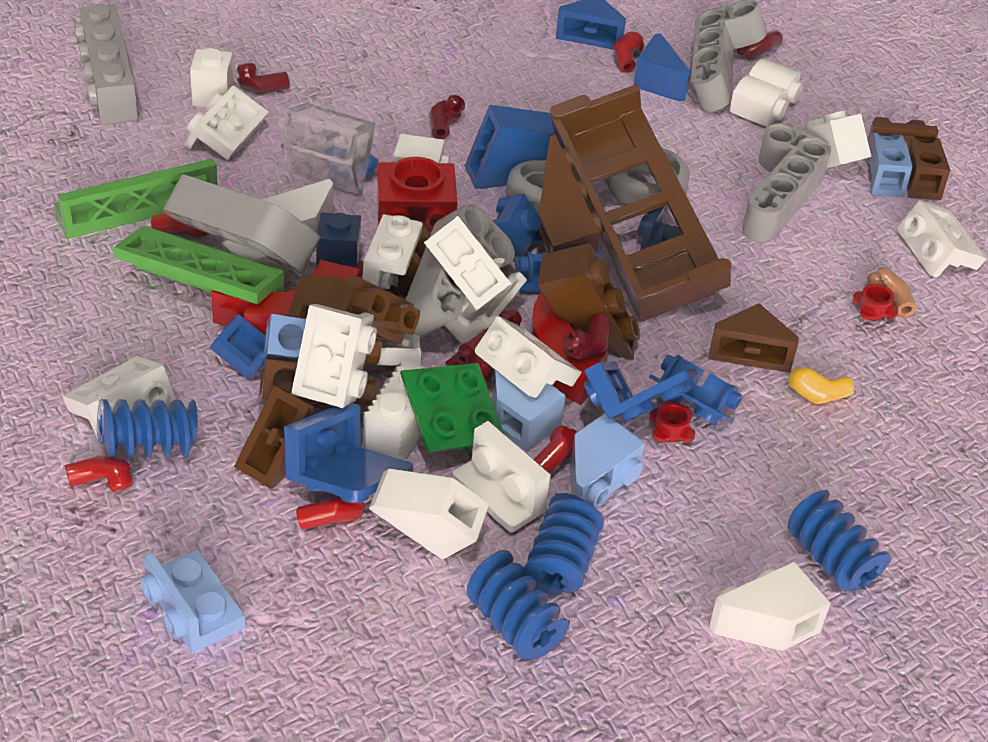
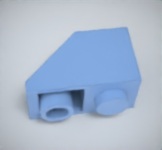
M493 368L492 402L503 432L514 444L527 452L550 435L556 427L561 426L565 395L555 386L546 383L539 395L533 398Z
M606 413L574 435L570 461L571 494L582 498L595 508L601 507L614 491L624 484L626 486L632 484L639 477L643 469L641 461L645 443L614 419H608Z

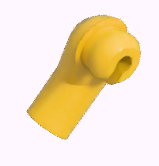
M796 368L789 375L790 387L814 404H823L846 398L854 393V384L848 376L828 380L810 368Z

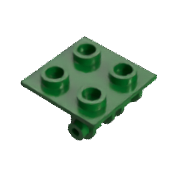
M478 363L401 370L400 374L428 453L463 449L472 458L474 429L487 421L504 434Z

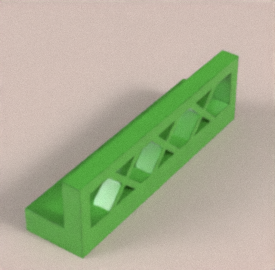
M212 158L58 194L59 202L54 203L55 216L66 239L152 219L153 215L164 214L162 209L182 174L218 185L217 165Z
M146 226L140 227L114 246V257L135 264V267L208 292L215 290L255 304H259L270 293L284 292V270Z

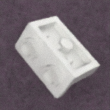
M233 85L223 96L220 93L215 94L205 108V111H207L205 115L198 112L186 128L191 134L184 145L191 150L201 140L226 160H229L259 127L269 112Z
M919 200L897 228L902 238L930 276L938 277L949 264L955 267L963 265L978 270L987 259L950 210Z
M383 214L364 259L362 279L382 289L389 290L393 274L405 275L422 232V222L410 220L404 216Z
M318 304L309 305L291 394L341 408L360 398L364 393L368 377L367 372L363 371L366 354L372 352L377 336V329L372 327L374 315L369 313L357 315Z
M496 316L475 348V353L533 398L539 395L546 383L553 385L558 380L573 386L582 373L525 328L499 316Z
M139 356L63 395L69 412L90 420L97 440V412L101 399L108 400L111 410H113L118 399H124L127 401L130 411L137 399L145 400L149 410L156 399L163 400L167 409L170 403L176 400L163 364Z
M489 421L475 428L472 460L454 470L452 478L489 503L487 512L506 530L515 532L546 511L550 474Z

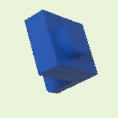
M525 193L511 196L499 218L492 220L511 240L515 255L526 253L539 230L538 213L530 205Z
M240 314L233 319L209 347L249 381L262 368V364L265 362L263 360L265 335Z

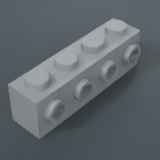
M93 4L90 7L79 8L81 22H74L90 105H97L101 125L138 121L135 85L115 4Z

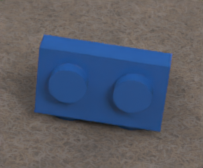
M599 362L584 370L589 379L584 382V386L594 405H602L608 419L621 416L623 421L626 422L655 409L652 400L660 396L665 402L694 389L691 381L699 377L696 368L687 369L633 396L617 362Z
M350 403L343 408L334 406L284 426L286 479L303 484L308 490L326 491L340 496L345 502H363L369 498V495L376 492L383 472L387 469L413 472L412 462L361 448L360 405Z

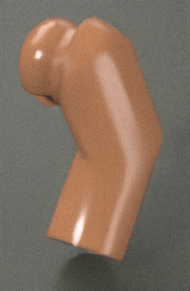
M880 267L877 272H872L868 275L867 280L869 284L884 285L894 293L893 303L898 308L899 316L909 317L916 312L917 307L909 285L890 268Z

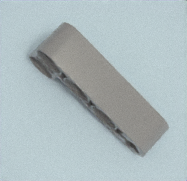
M742 0L703 12L696 19L691 81L704 111H718L731 102L734 49L755 44L767 35V29L756 0Z
M774 123L766 127L759 155V164L766 170L771 171V173L749 197L742 227L743 233L747 238L756 242L773 240L819 187L824 179L831 153V146L828 142L783 123Z
M184 174L180 176L162 209L164 213L182 224L257 250L281 267L300 275L306 268L321 239L316 232L297 217L273 203Z
M472 203L466 204L439 219L435 223L430 235L432 237L458 216L492 260L494 258H503L505 260L500 268L512 263L515 258L514 247L508 236L481 208ZM427 246L406 297V301L414 304V307L420 310V317L414 333L419 336L426 335L457 319L466 296Z

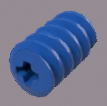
M101 399L99 401L97 412L98 442L101 445H105L109 458H114L118 445H124L128 458H133L137 445H142L146 458L152 457L155 445H161L165 458H170L173 446L179 445L183 458H188L191 447L196 440L198 415L195 400H191L187 408H185L181 400H173L167 410L164 401L156 399L149 410L145 400L137 399L131 411L127 401L124 399H118L113 410H111L108 400Z
M820 490L809 495L794 508L790 515L787 526L789 533L799 539L801 546L811 553L812 559L822 565L824 572L828 576L834 578L835 584L839 589L853 591L869 585L888 567L891 562V555L886 551L876 553L879 548V542L874 538L865 539L867 529L862 525L853 526L855 516L850 512L842 513L844 508L841 501L837 499L828 501L830 495L828 490Z
M554 494L550 499L549 507L545 511L544 520L540 524L538 535L534 539L533 548L528 555V561L524 565V576H532L537 583L536 590L542 589L546 591L548 596H556L562 592L578 591L583 586L584 575L588 572L590 560L593 558L595 546L599 541V533L604 526V518L601 512L574 494Z
M501 550L487 557L471 575L467 585V596L473 604L478 605L482 615L490 619L494 629L501 632L507 644L513 646L519 658L525 660L537 659L549 653L559 644L569 629L570 620L565 618L558 619L561 612L560 607L552 602L547 604L549 596L546 591L542 589L536 590L537 583L532 576H524V567L520 563H513L514 558L510 551Z

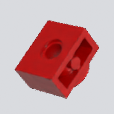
M407 157L397 162H378V225L383 214L390 216L399 215L410 220L422 222L428 232H432L435 223L439 219L457 210L458 200L454 163H437L425 157Z

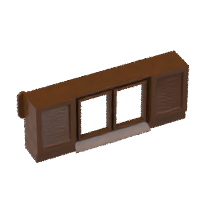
M638 84L592 101L588 96L580 95L553 105L550 108L553 135L556 134L561 148L567 147L571 153L574 163L573 175L576 180L582 179L588 194L586 204L589 211H596L600 218L603 234H600L601 239L640 322L716 294V291L731 286V262L728 258L719 259L641 109V96ZM647 164L660 193L605 212L592 183ZM668 205L682 235L626 255L612 225Z

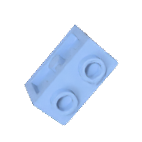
M199 550L165 565H161L153 552L143 556L145 576L140 578L142 590L150 604L158 603L162 608L163 619L171 636L174 639L181 637L191 653L197 652L246 628L245 615Z

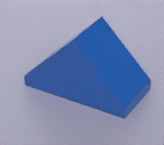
M581 0L560 6L558 12L556 39L614 50V43L624 36L626 18L605 0Z
M661 33L653 36L638 57L634 85L638 84L641 90L676 101H685L690 70Z

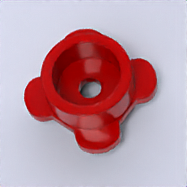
M869 284L863 288V291H857L853 294L852 301L858 304L860 308L859 314L866 320H881L884 317L894 319L898 315V308L892 305L895 298L894 293L884 285Z
M667 402L650 412L649 419L654 423L655 428L653 429L652 436L655 440L659 442H677L679 440L691 442L695 438L696 432L690 426L692 414L683 404Z

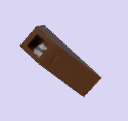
M556 134L550 136L539 208V235L547 253L590 243L594 252L598 251V237L600 234H603L600 218L596 211H589L586 204L588 194L582 179H575L572 172L574 163L571 153L567 147L561 148Z
M590 243L543 254L538 286L555 314L587 334L590 318L593 315L604 314L608 316L611 320L607 347L628 360L634 359L635 343L640 339L638 321L635 316H630L627 312L621 290L618 287L614 288L609 279L605 261L602 258L598 259Z

